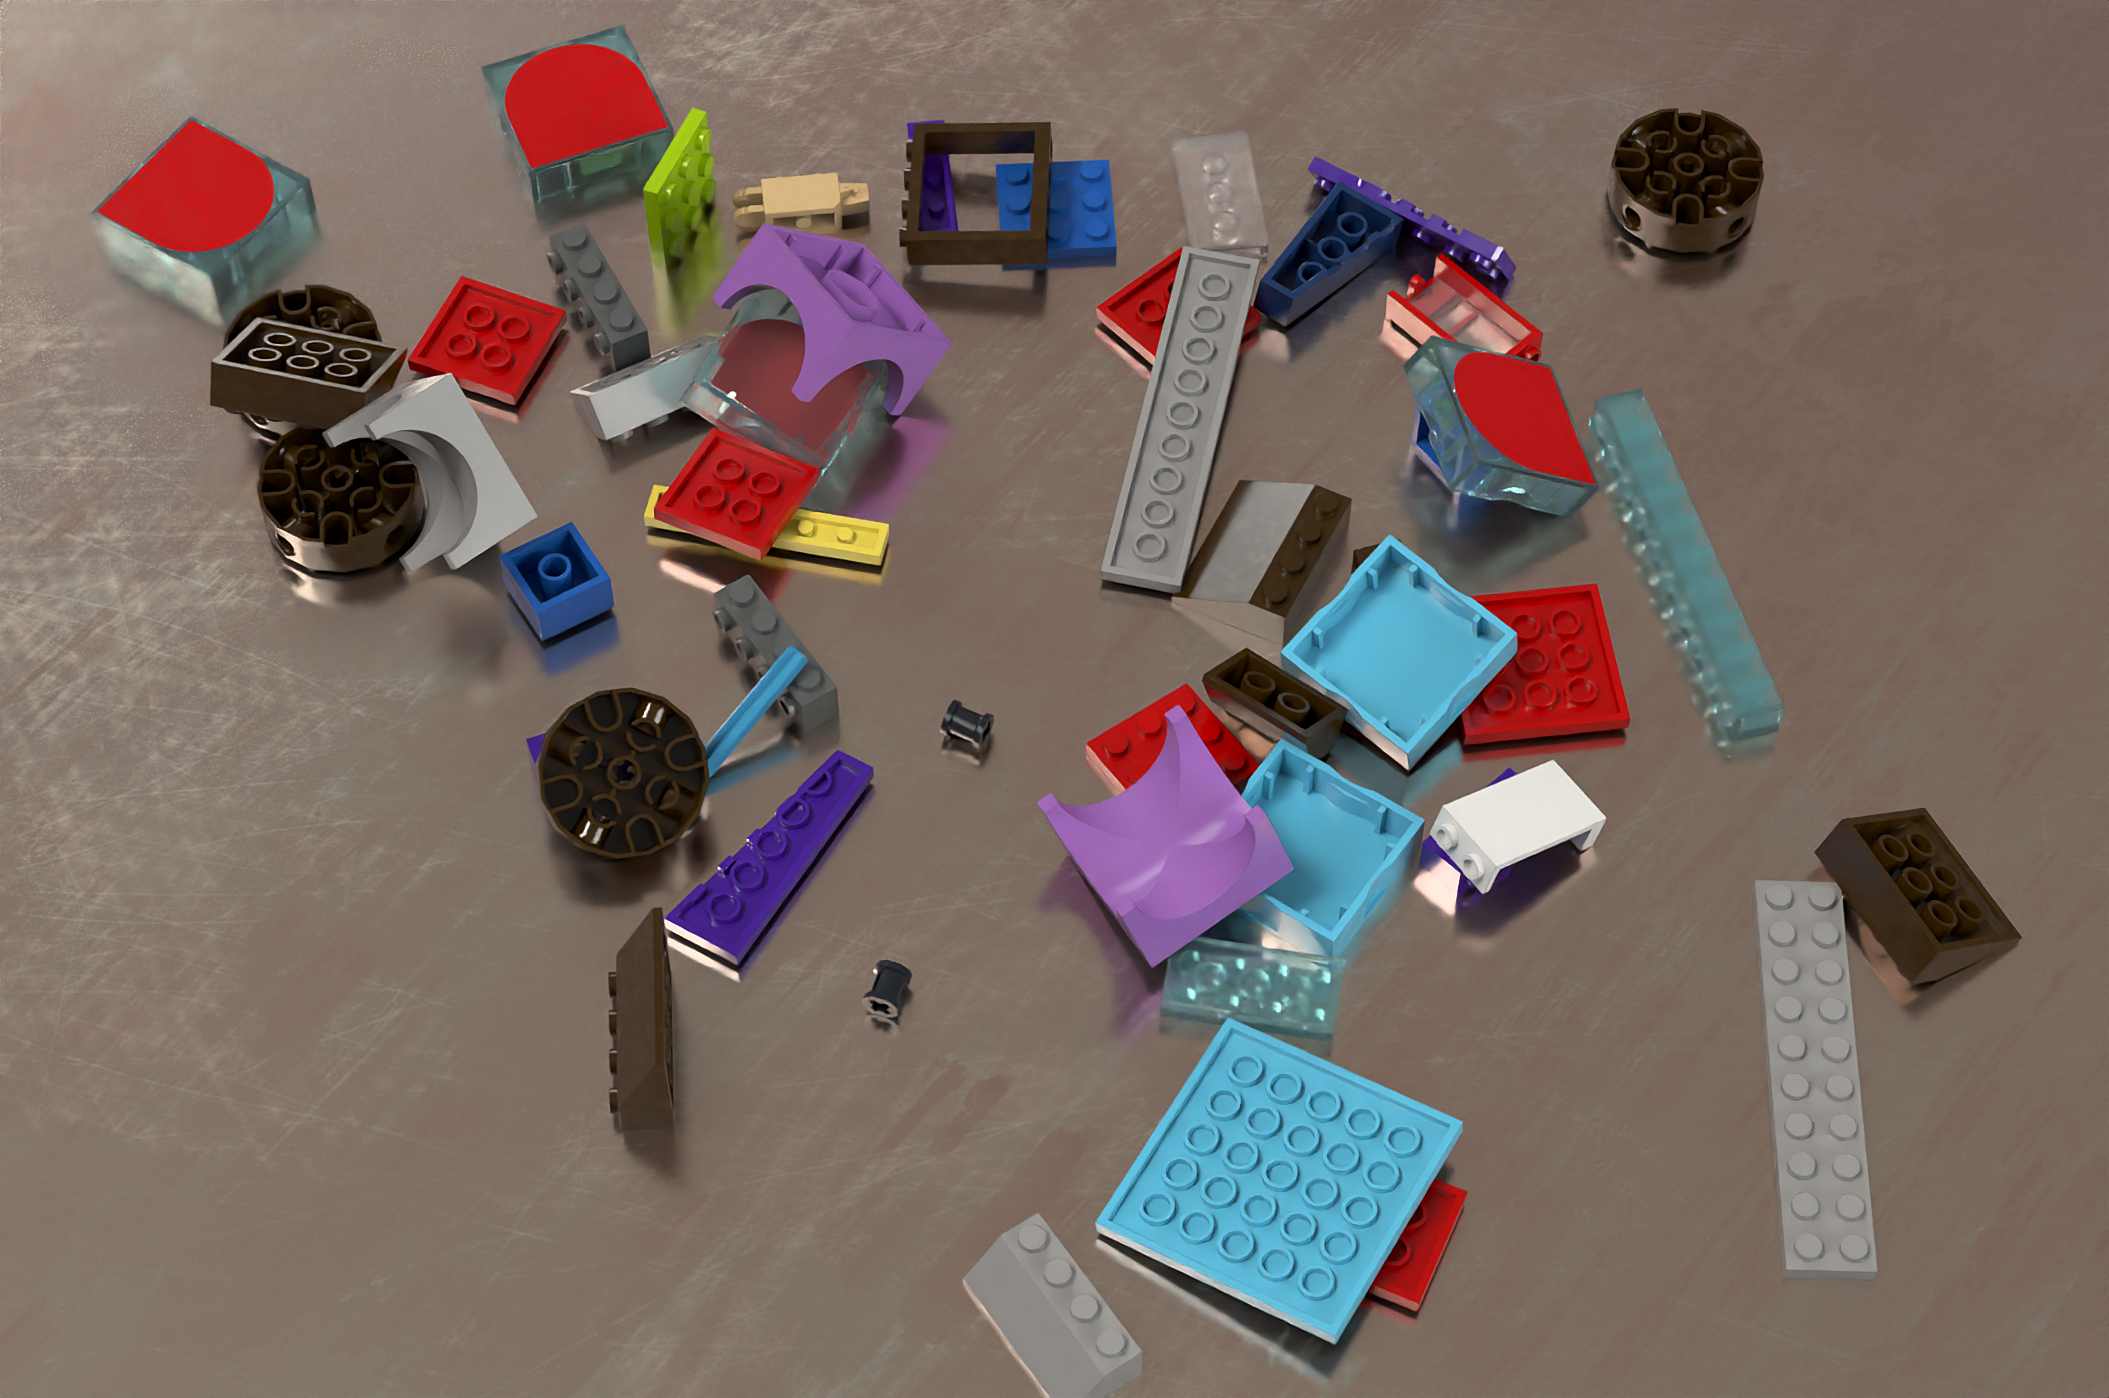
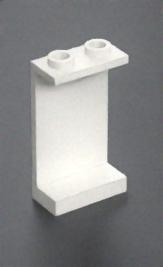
M1551 760L1442 806L1429 834L1463 871L1464 875L1484 894L1490 890L1499 870L1568 839L1580 851L1593 846L1607 818L1554 760Z

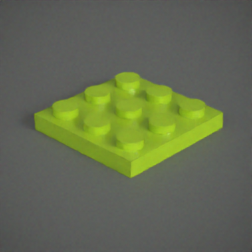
M693 107L643 188L652 265L665 270L668 268L673 257H678L681 254L685 237L690 229L694 230L697 227L701 210L706 202L710 203L713 200L717 189V182L713 180L714 156L711 155L710 151L712 131L708 129L707 112Z

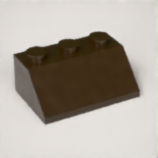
M1247 647L1206 672L1202 678V683L1210 701L1223 708L1229 716L1241 719L1268 739L1279 742L1282 738L1317 759L1322 758L1333 750L1349 710Z

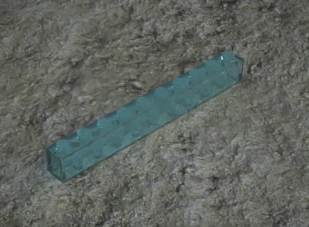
M1638 389L1596 398L1593 415L1589 417L1591 435L1594 439H1599L1601 443L1605 467L1608 470L1612 469L1615 475L1616 490L1620 500H1626L1630 510L1631 526L1635 532H1640L1643 539L1645 558L1649 564H1654L1657 571L1659 590L1663 596H1668L1675 626L1682 628L1686 638L1685 646L1688 657L1691 661L1696 660L1700 670L1702 689L1706 694L1710 693L1715 704L1714 713L1718 725L1725 727L1731 741L1778 731L1784 706L1642 390Z

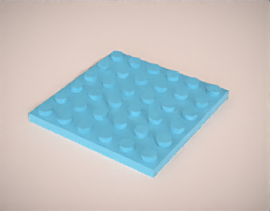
M1227 1017L1095 1222L1096 1230L1115 1241L1335 1345L1462 1134L1463 1121Z

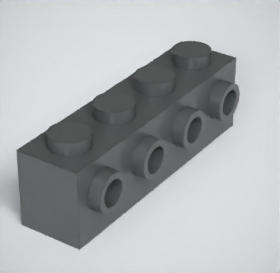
M582 223L550 235L551 252L547 253L549 266L553 274L559 275L568 300L575 302L583 326L586 329L590 328L593 333L594 342L600 355L606 356L615 372L650 358L648 329L586 224Z
M749 574L714 592L716 610L712 612L716 625L722 633H726L730 637L740 657L750 663L756 671L759 680L789 646L798 649L808 659L806 665L777 698L784 714L789 719L792 718L804 734L839 715L837 686Z

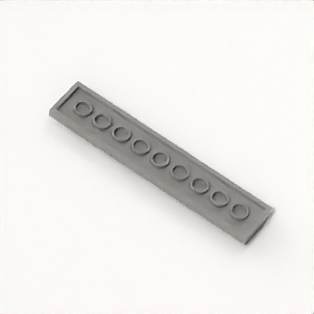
M1183 246L1101 567L1100 579L1170 593L1181 591L1260 264L1258 259Z
M1755 880L1752 890L1783 1276L1791 1278L1874 1280L1878 1271L1842 891L1836 882Z

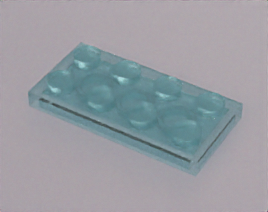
M1196 937L1169 956L1160 1005V1016L1221 1026L1229 1017L1260 1032L1333 1043L1345 959Z

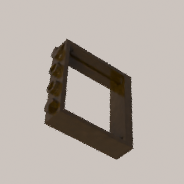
M1051 122L914 124L913 139H907L906 158L907 162H911V168L904 169V189L909 191V197H902V219L907 220V226L900 227L899 231L900 247H906L909 266L1047 264L1053 160ZM1034 154L1030 230L920 231L926 155Z

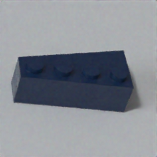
M1338 181L1260 279L1253 307L1280 324L1287 326L1396 247L1404 218Z

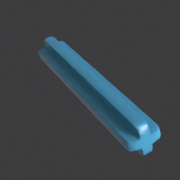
M793 646L787 647L705 745L709 778L713 776L806 665L808 659Z

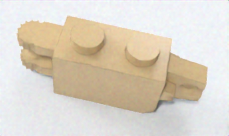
M817 173L813 175L761 179L762 186L738 189L732 196L733 205L736 208H740L734 212L735 224L742 226V228H747L748 226L761 227L763 223L814 234L836 233L842 227V216L869 211L870 206L867 183H838L837 173Z

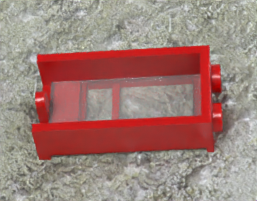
M1442 253L1436 257L1434 277L1424 284V278L1419 274L1414 275L1409 281L1407 297L1405 299L1394 290L1387 293L1385 319L1391 324L1395 322L1454 371L1459 360L1473 352L1493 353L1536 364L1541 357L1542 352L1540 349L1543 332Z

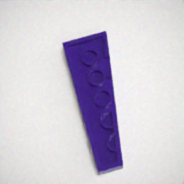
M1316 156L1308 167V171L1316 179L1314 185L1329 194L1338 181L1346 184L1404 218L1403 226L1412 230L1410 235L1416 240L1428 246L1431 245L1432 241L1445 247L1443 250L1444 254L1460 263H1463L1465 258L1477 265L1475 269L1490 279L1496 280L1499 275L1509 281L1517 268L1504 248L1465 229L1458 235L1456 234L1458 232L1456 228L1448 224L1445 219L1433 213L1429 220L1423 218L1425 213L1414 204L1404 199H1398L1394 203L1391 201L1392 196L1388 192Z
M840 750L834 752L798 788L794 795L788 797L775 810V816L760 830L756 828L746 838L747 843L733 857L729 855L718 865V871L704 885L700 883L665 918L666 928L738 965L874 777L873 767Z

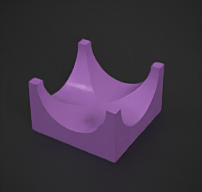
M763 223L712 296V299L720 308L730 310L738 301L749 294L768 289H779L791 299L800 314L805 333L804 360L798 379L791 391L800 401L811 402L828 382L850 367L869 360L885 359L889 372V387L882 405L890 415L900 416L953 344L865 244Z
M1179 705L1164 714L1167 721V736L1157 760L1127 790L1111 799L1087 806L1064 804L1058 801L1051 793L1037 802L1068 856L1151 968L1294 870L1267 815L1259 805L1251 808L1212 757L1188 716Z

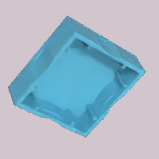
M1389 534L1351 575L1340 594L1309 620L1284 647L1280 655L1284 671L1349 709L1345 720L1409 771L1516 654L1517 633L1473 598L1458 592L1448 585L1432 566Z
M1281 738L1250 777L1241 796L1251 808L1259 805L1267 815L1294 870L1234 912L1331 968L1421 848L1425 820L1379 793L1348 781L1331 766Z

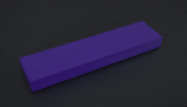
M944 120L907 123L908 139H913L914 124L945 122ZM949 154L926 155L920 231H959Z

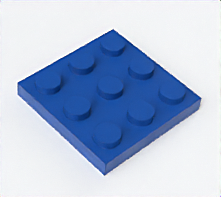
M1109 160L1052 162L1048 259L1116 257L1117 244ZM1033 163L996 164L1000 231L1030 230Z

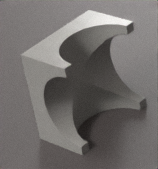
M452 373L402 383L322 433L330 447H335L343 442L357 438H370L386 442L402 451L418 469L427 492V516L419 538L412 548L399 558L407 572H413L445 553L443 556L450 568L457 569L537 517V514Z

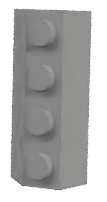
M708 332L570 392L571 397L597 438L610 439L611 443L625 440L634 435L633 428L645 423L647 428L654 427L669 420L668 413L680 408L682 412H688L705 404L703 398L712 395L710 388L711 361L717 347L728 334Z
M1039 1213L1000 1235L963 1278L964 1285L1047 1398H1105L1141 1375L1142 1350Z

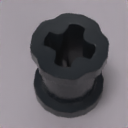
M953 700L943 718L941 734L945 736L950 734L973 742L974 748L981 749L991 733L994 715L990 713L985 715L962 707L961 701Z
M880 960L875 965L874 973L876 977L871 990L864 994L862 1005L875 1015L894 1018L900 1010L898 1001L904 986L910 984L912 973L900 963Z

